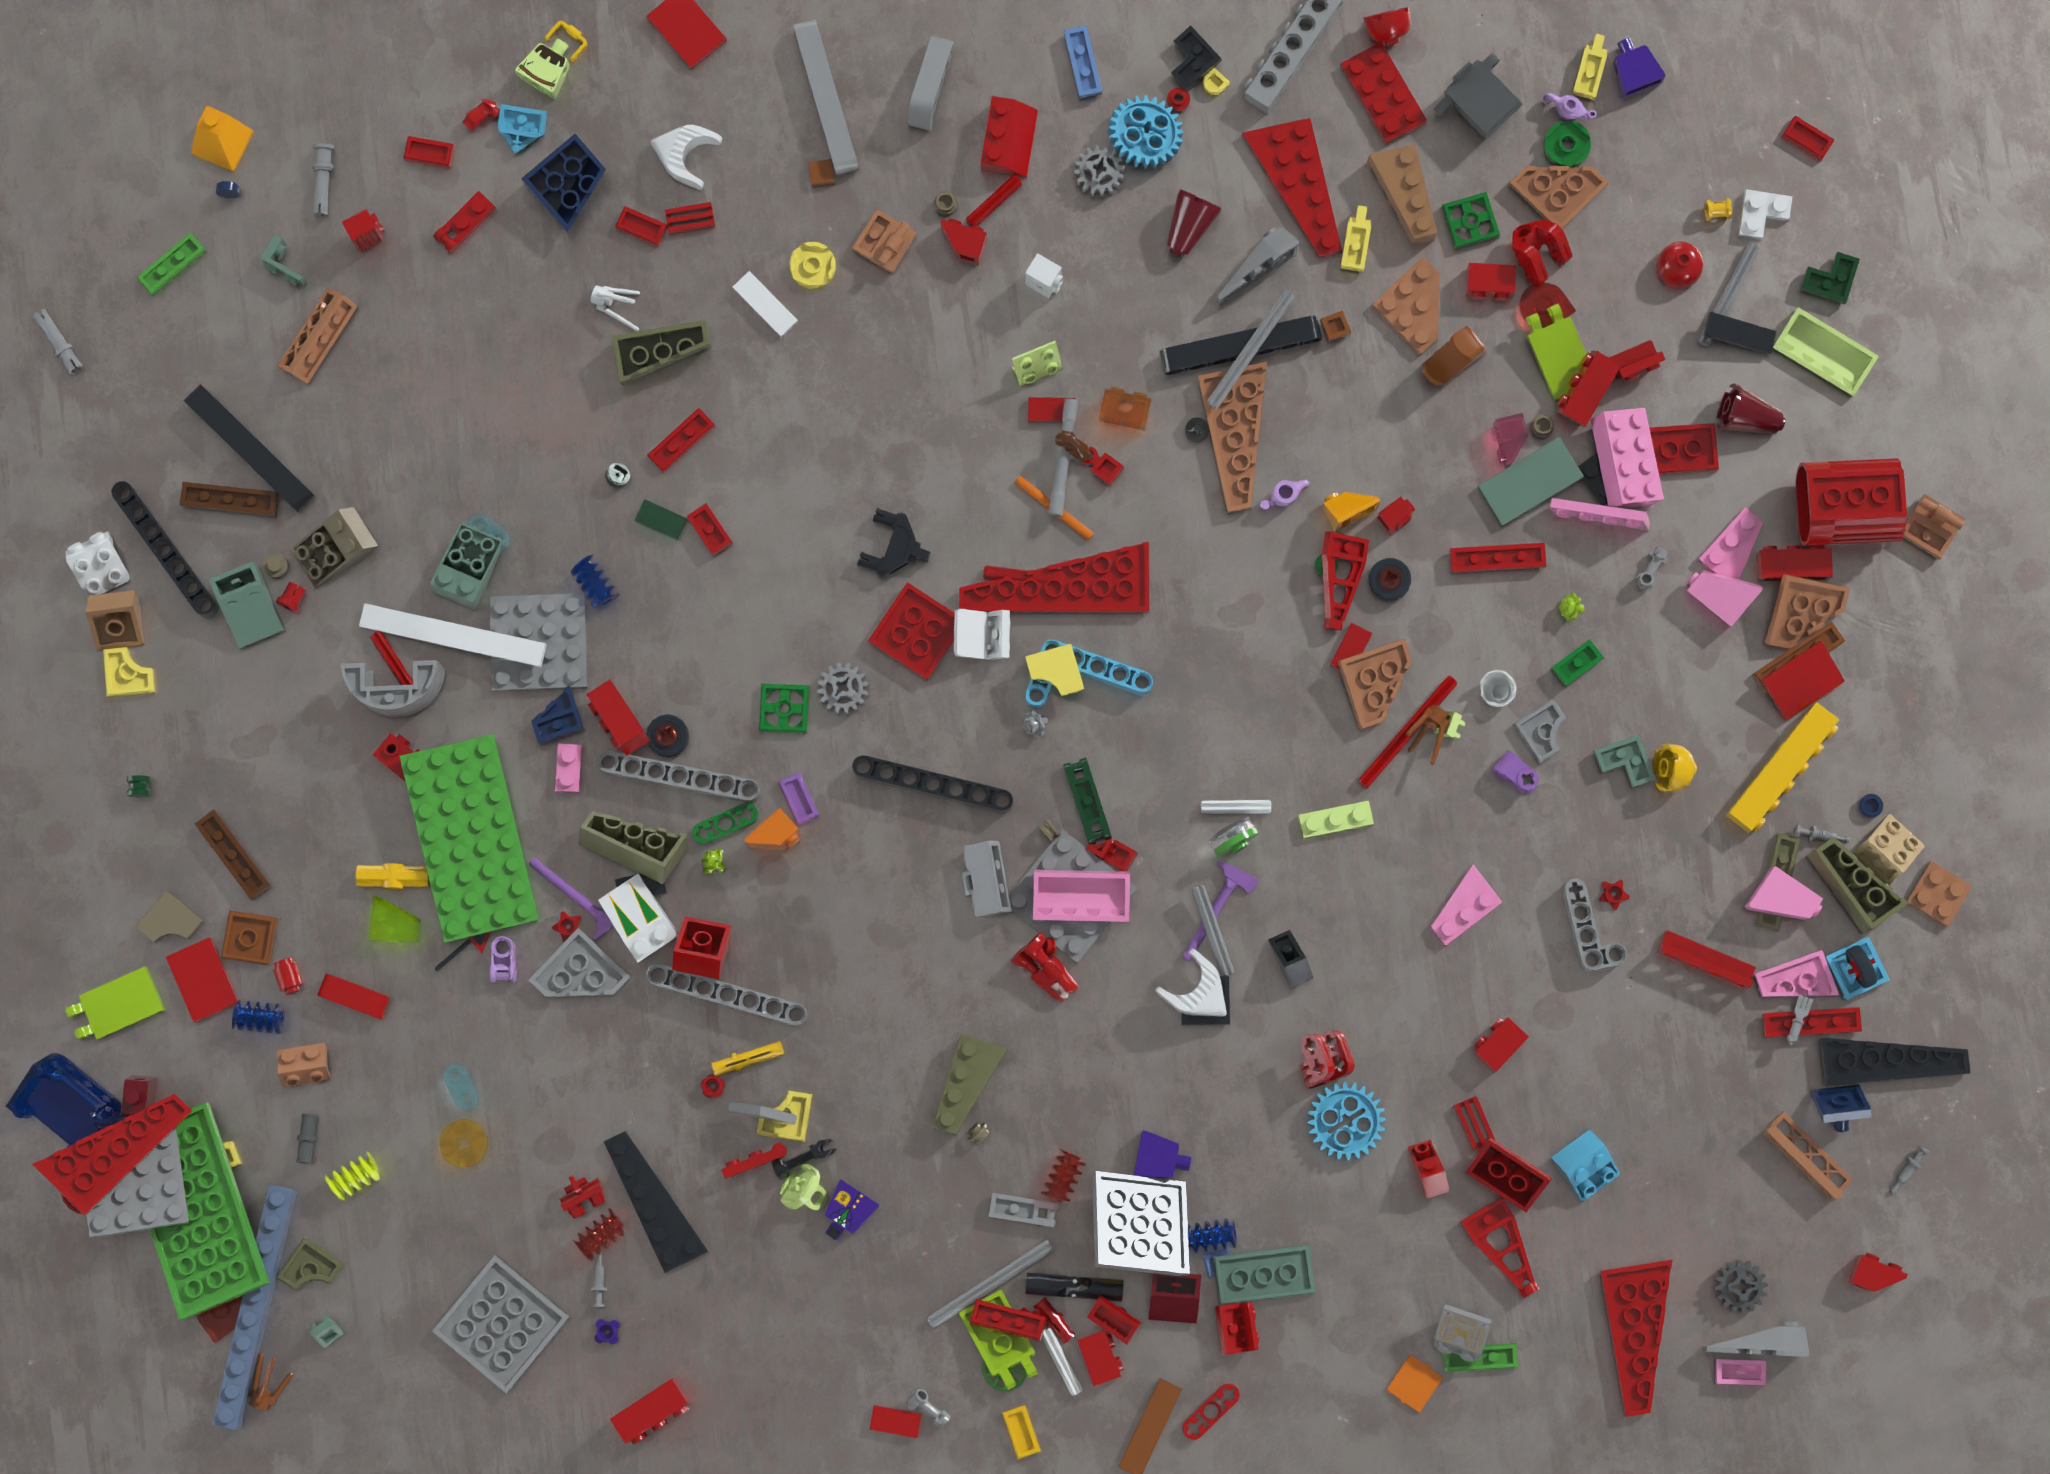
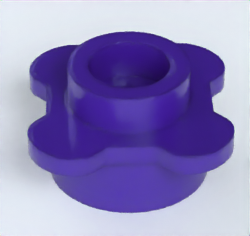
M599 1319L595 1324L597 1327V1334L594 1337L597 1343L609 1342L610 1344H616L619 1339L617 1336V1329L620 1327L619 1322L616 1320L605 1322L603 1319ZM606 1329L609 1330V1334H605Z

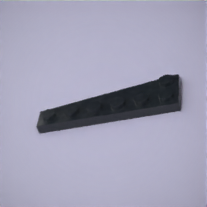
M1820 1038L1825 1086L1971 1073L1968 1049Z
M624 1131L603 1141L664 1273L708 1253V1249L662 1185L628 1133Z

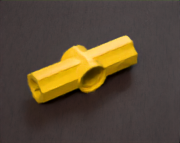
M386 863L383 866L357 865L356 886L382 887L383 889L430 887L426 866H404V864Z

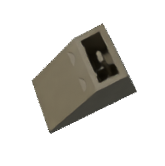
M351 507L338 509L290 550L313 586L318 588L361 561L376 549L378 544L355 508Z

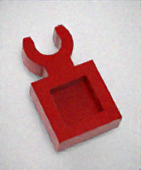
M1090 446L1088 449L1093 454V457L1083 461V464L1094 466L1091 469V473L1111 486L1125 469L1124 466L1106 452L1100 457L1097 450Z

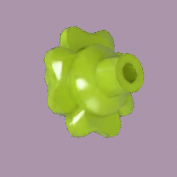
M1575 593L1566 595L1561 600L1559 606L1561 615L1569 622L1572 619L1575 620L1578 613L1582 614L1584 612V605L1580 604L1581 599Z
M722 849L708 850L701 859L703 873L710 874L714 870L724 871L726 865L722 862Z

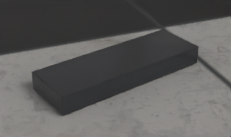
M1710 312L1708 313L1703 336L1769 355L1772 352L1776 331Z

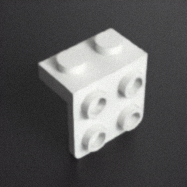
M109 531L105 533L98 532L89 538L90 540L82 544L80 542L75 543L65 551L66 562L87 598L91 595L103 594L128 582L130 579L129 573L113 546V538Z
M957 609L955 611L954 654L957 657L991 661L1009 658V610L982 612Z

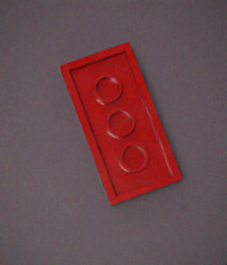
M1382 42L1340 64L1386 145L1427 123L1425 115Z

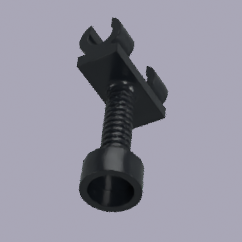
M820 1140L816 1144L809 1146L811 1150L787 1161H784L782 1158L773 1161L772 1167L776 1176L779 1179H783L789 1176L790 1169L803 1164V1162L805 1163L814 1158L815 1160L822 1159L826 1155L834 1154L837 1148L825 1150V1144L833 1140Z

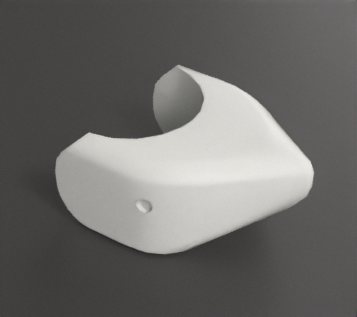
M685 125L653 139L651 146L671 177L683 184L702 190L704 182L689 173L685 168L686 157L693 148L699 145H720L723 139L717 133L700 126Z
M1191 948L1188 953L1198 963L1201 970V981L1197 988L1186 995H1173L1161 987H1158L1155 992L1173 1008L1184 1014L1224 1017L1227 1012L1219 973L1211 962L1198 951Z

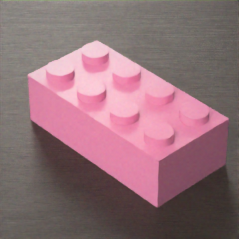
M1645 408L1607 411L1592 418L1591 424L1608 506L1628 509L1651 506L1663 500L1664 497Z

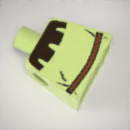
M556 39L551 48L539 43L515 69L517 76L553 99H556L570 67L568 59L563 56L569 46L560 39Z

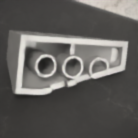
M1283 226L1277 230L1272 228L1267 231L1258 246L1218 295V305L1220 306L1296 256L1299 241Z
M1783 1321V1326H1774L1703 1346V1352L1809 1357L1805 1327H1798V1322Z

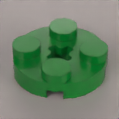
M1561 121L1554 124L1547 132L1543 149L1553 164L1575 167L1583 163L1590 153V134L1582 124L1576 121ZM1570 139L1573 141L1572 149L1563 148L1562 140L1569 141Z

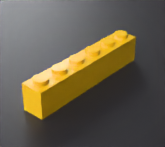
M1819 703L1813 704L1725 816L1747 833L1753 829L1758 831L1766 821L1762 817L1767 811L1772 813L1780 803L1777 798L1782 792L1787 794L1795 784L1792 779L1796 774L1801 776L1808 768L1807 760L1811 755L1816 757L1823 749L1822 741L1826 737L1830 739L1837 731L1838 727L1835 725L1839 719Z

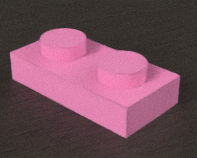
M558 744L556 792L580 793L582 745Z
M1716 1359L1715 1383L1766 1385V1361Z

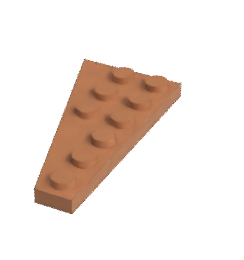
M1267 362L1248 365L1217 409L1209 406L1207 401L1228 370L1198 376L1227 514L1251 509Z

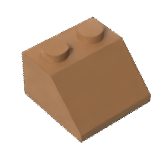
M136 590L88 596L86 615L96 651L144 645L141 608Z

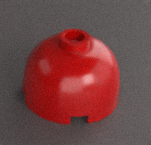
M1409 7L1363 18L1369 36L1377 42H1385L1386 46L1400 43L1399 38L1405 36L1411 27Z
M1684 241L1674 242L1666 246L1659 254L1656 262L1658 277L1661 278L1667 287L1676 290L1687 289L1695 284L1701 277L1704 268L1703 256L1699 249L1693 244Z

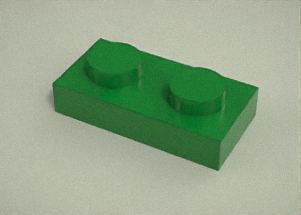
M1589 639L1551 669L1566 687L1603 660L1604 657Z

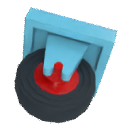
M1869 936L1825 956L1829 969L1845 1001L1890 980Z

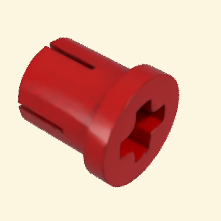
M289 582L282 596L278 597L275 602L284 609L297 613L299 609L297 606L306 590L301 586L297 588V584Z

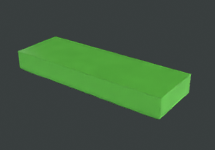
M190 232L136 278L154 296L207 251Z
M1517 1343L1485 1345L1480 1362L1475 1360L1474 1362L1466 1361L1460 1355L1452 1352L1450 1354L1443 1353L1445 1372L1518 1368Z

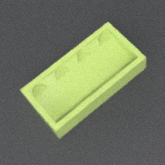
M1797 307L1773 346L1780 353L1853 397L1879 357Z

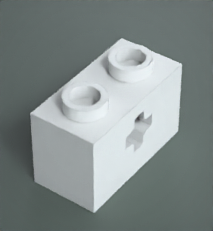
M1037 253L1025 273V285L1050 299L1053 293L1057 294L1063 284L1062 267Z

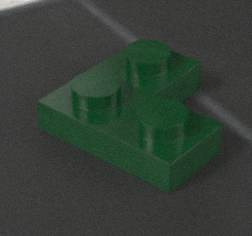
M1837 252L1830 273L1808 266L1800 291L1846 304L1860 259Z

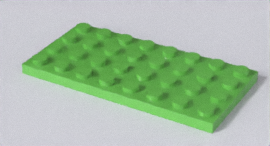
M494 734L399 756L444 943L539 920Z
M206 1102L191 1108L192 1113L176 1127L189 1223L150 1229L179 1320L181 1321L270 1284L210 1104Z

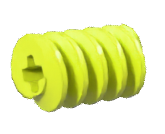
M366 1152L367 1160H364L361 1156L358 1157V1165L350 1161L349 1170L341 1166V1175L335 1170L332 1171V1180L325 1175L326 1182L331 1191L340 1200L346 1199L345 1192L350 1196L354 1195V1187L361 1191L363 1189L362 1182L369 1186L371 1185V1178L375 1181L380 1180L379 1169L369 1152Z

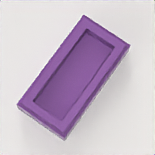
M800 772L778 782L798 826L819 817Z

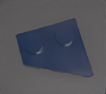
M567 686L555 701L552 700L545 710L531 721L539 745L585 730L570 686Z

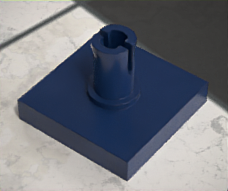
M1859 1084L1812 1090V1100L1822 1122H1834V1128L1837 1132L1849 1131V1120L1871 1118V1107Z

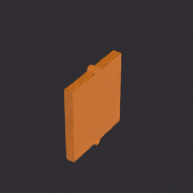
M1410 1354L1386 1390L1398 1397L1402 1404L1406 1403L1420 1413L1444 1377L1429 1368L1428 1363L1424 1364Z

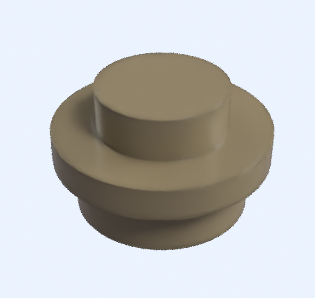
M941 192L934 199V207L942 215L952 214L957 208V199L951 192Z
M1540 414L1533 418L1530 428L1536 437L1546 438L1552 434L1554 422L1548 415Z
M271 554L265 559L263 567L269 576L277 578L285 574L288 563L282 555Z
M978 1123L974 1124L968 1131L969 1137L967 1140L970 1143L974 1142L976 1145L980 1144L990 1133L985 1123L980 1125Z

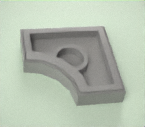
M1552 699L1515 722L1513 726L1537 763L1541 764L1560 751L1556 743V733L1559 726L1567 718L1556 701Z
M737 1102L730 1103L728 1110L745 1116L787 1124H795L797 1118L795 1114L765 1106Z

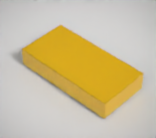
M1022 1405L1002 1412L1017 1459L1041 1452L1026 1406Z

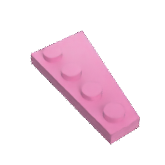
M1555 498L1551 500L1550 508L1558 517L1569 518L1573 516L1583 521H1598L1609 525L1649 531L1650 520L1647 513L1643 511Z

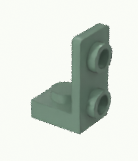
M274 234L260 257L265 264L264 268L274 274L277 271L285 275L284 279L295 286L297 283L304 286L306 281L302 276L276 262L285 255L287 244L283 238Z

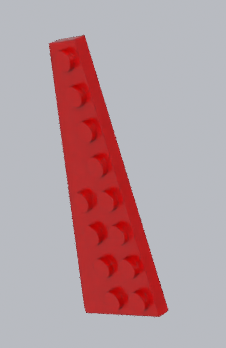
M1149 542L1126 546L1085 558H1077L1019 574L1051 578L1046 583L1038 582L1033 578L1026 580L1011 579V575L1000 579L959 588V609L992 612L1009 610L1010 613H1149Z

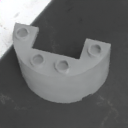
M437 660L413 661V685L374 686V671H366L365 663L341 664L342 676L350 692L371 711L392 718L411 716L429 706L440 692L445 676V669Z

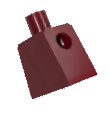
M133 1075L125 1079L121 1114L125 1118L155 1103L157 1077Z

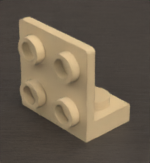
M1889 814L1853 854L1884 883L1890 885L1905 872L1925 846Z

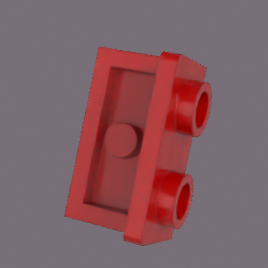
M1652 340L1609 357L1621 364L1620 369L1615 375L1616 379L1625 378L1626 381L1638 377V372L1643 369L1650 372L1661 367L1659 363L1666 360L1662 351H1656Z
M1252 1302L1215 1306L1222 1355L1259 1350V1335L1255 1326L1256 1312Z

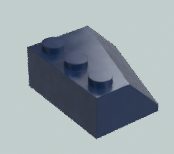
M574 134L521 179L523 184L552 218L568 233L606 171V168L581 139Z

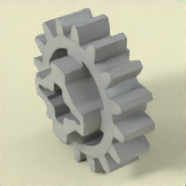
M1096 145L1095 151H1092L1089 147L1086 148L1087 155L1080 153L1079 159L1081 162H1075V167L1078 170L1074 171V176L1080 177L1077 179V185L1084 184L1083 192L1090 189L1091 196L1099 192L1100 196L1103 197L1104 191L1111 195L1113 193L1112 187L1117 189L1120 187L1118 180H1124V175L1121 172L1125 171V166L1119 165L1122 163V157L1115 158L1116 150L1109 153L1108 146L1100 150L1099 146ZM1099 157L1098 159H1096V160H1094V161H1089V160H1091V159H1093V158ZM1107 160H1109L1114 165L1115 170L1113 169V167L1109 166ZM1103 163V171L1096 179V171L1100 168L1101 164ZM1084 172L1091 177L1092 182L1087 180ZM1105 181H1110V182H1108V183H1106V184H1104V185H1100L1101 183H1103V182H1105Z
M838 662L836 669L828 666L829 673H821L824 681L819 680L817 682L822 687V689L817 690L818 695H824L820 699L821 703L828 702L827 710L835 707L836 714H839L841 709H844V712L848 714L851 707L857 711L856 704L864 705L865 703L861 697L868 696V692L863 690V688L869 686L868 682H862L866 677L865 674L858 675L859 667L856 666L852 670L848 662L845 667H842L840 662ZM846 673L844 677H835L837 674ZM855 679L859 684L858 693L852 687ZM846 683L848 691L839 693L838 685L843 686ZM828 684L833 687L831 697L827 693ZM844 699H850V700H851V701L848 702V703H843V704H842V703H839L841 700H844Z

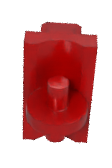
M574 1175L569 1177L571 1184L564 1188L567 1195L560 1198L562 1209L564 1211L567 1210L574 1219L585 1213L581 1202L589 1199L593 1207H597L605 1202L602 1185L598 1178L588 1183L586 1177L576 1180Z

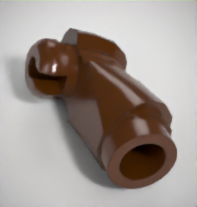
M1063 430L1055 436L1056 445L1064 446L1065 451L1075 459L1083 462L1090 457L1091 452L1088 449V445L1075 438L1073 432Z

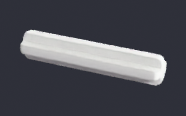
M1270 800L1201 802L1202 814H1268L1271 812Z
M1051 1328L1044 1329L1042 1340L1070 1394L1075 1396L1082 1392L1083 1388Z

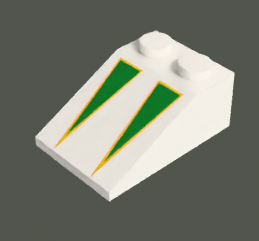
M639 873L598 899L637 962H640L678 936V931Z

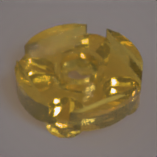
M468 1119L457 1120L448 1124L441 1132L439 1138L440 1151L445 1161L460 1168L472 1167L484 1158L488 1149V1136L478 1123ZM467 1137L470 1144L469 1148L460 1150V1144L457 1143L458 1139Z

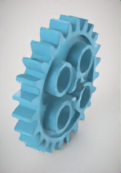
M1147 95L1144 96L1143 101H1140L1139 97L1135 96L1133 102L1127 98L1125 105L1120 103L1117 110H1114L1108 123L1110 126L1107 133L1112 134L1109 142H1116L1112 149H1120L1118 157L1127 156L1126 163L1134 160L1135 167L1139 165V162L1143 163L1144 169L1147 168L1149 163H1151L1153 168H1156L1158 162L1164 166L1167 160L1171 161L1174 154H1177L1180 149L1178 146H1181L1183 142L1181 137L1184 131L1179 130L1182 122H1175L1179 115H1171L1173 107L1164 108L1165 101L1157 104L1156 97L1153 98L1152 102L1148 101ZM1133 116L1139 117L1141 121L1135 120ZM1155 123L1162 124L1164 128L1156 126ZM1127 136L1134 137L1136 141L1129 140ZM1149 143L1156 144L1158 148H1153Z
M1343 1082L1342 1089H1339L1335 1083L1333 1084L1334 1091L1331 1092L1327 1087L1324 1088L1326 1096L1317 1094L1320 1102L1311 1103L1316 1110L1308 1111V1114L1314 1117V1120L1307 1122L1309 1125H1314V1129L1310 1130L1309 1134L1317 1135L1313 1143L1321 1141L1320 1151L1326 1147L1329 1149L1327 1156H1331L1333 1152H1336L1337 1160L1341 1158L1342 1154H1345L1347 1161L1350 1160L1351 1154H1354L1359 1159V1151L1368 1155V1146L1376 1148L1373 1140H1382L1381 1136L1377 1133L1378 1131H1385L1384 1127L1379 1126L1380 1122L1386 1121V1118L1379 1117L1384 1108L1377 1109L1376 1105L1380 1102V1099L1372 1101L1371 1098L1374 1092L1372 1091L1366 1095L1364 1093L1365 1086L1360 1090H1356L1357 1085L1355 1082L1351 1088H1348L1347 1083ZM1346 1098H1352L1356 1101V1109L1354 1111L1345 1109L1344 1101ZM1360 1109L1365 1110L1363 1114L1350 1122L1351 1127L1344 1125L1335 1132L1328 1133L1330 1128L1343 1121L1342 1115L1349 1117ZM1326 1111H1333L1335 1113L1336 1121L1333 1124H1328L1324 1121L1323 1115ZM1360 1118L1369 1121L1370 1127L1366 1132H1362L1357 1128V1121ZM1340 1131H1344L1349 1135V1142L1345 1145L1340 1144L1336 1139L1337 1133Z

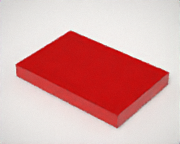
M665 0L646 16L691 70L727 41V38L694 0Z
M1715 423L1649 428L1659 475L1719 470Z
M1818 641L1761 679L1785 720H1788L1845 682L1822 641Z
M211 937L166 956L194 1023L239 1003Z

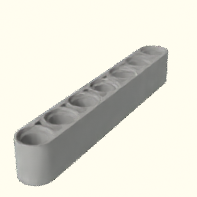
M813 19L793 25L794 33L836 176L858 170V163L816 20Z
M613 751L602 752L597 759V764L601 771L611 776L745 803L756 802L760 797L761 791L758 784L754 780L633 755L626 756L623 753ZM608 757L615 759V765L610 769L603 767V762ZM631 762H636L639 765L635 773H628L626 771L627 765ZM653 767H660L662 769V774L658 778L650 777V770ZM678 771L685 773V779L680 783L673 781V776ZM701 776H706L709 779L708 785L703 788L696 785L697 779ZM723 781H730L732 788L728 792L720 791V784ZM748 785L756 788L755 794L751 797L743 795V789Z
M653 964L647 970L646 976L648 981L659 988L791 1026H802L808 1019L807 1010L798 1003L708 977L673 971L672 967L662 964ZM657 969H662L664 971V978L659 982L654 981L652 973ZM678 976L687 977V985L684 988H677L675 986V980ZM703 982H707L711 986L710 992L706 995H701L698 992V987ZM725 989H731L734 993L732 1000L728 1002L721 999V993ZM752 995L756 997L757 1003L753 1008L745 1007L744 1000L747 996ZM772 1002H777L780 1005V1010L775 1015H770L767 1012V1006ZM793 1009L802 1010L803 1017L800 1021L796 1022L790 1019V1013Z

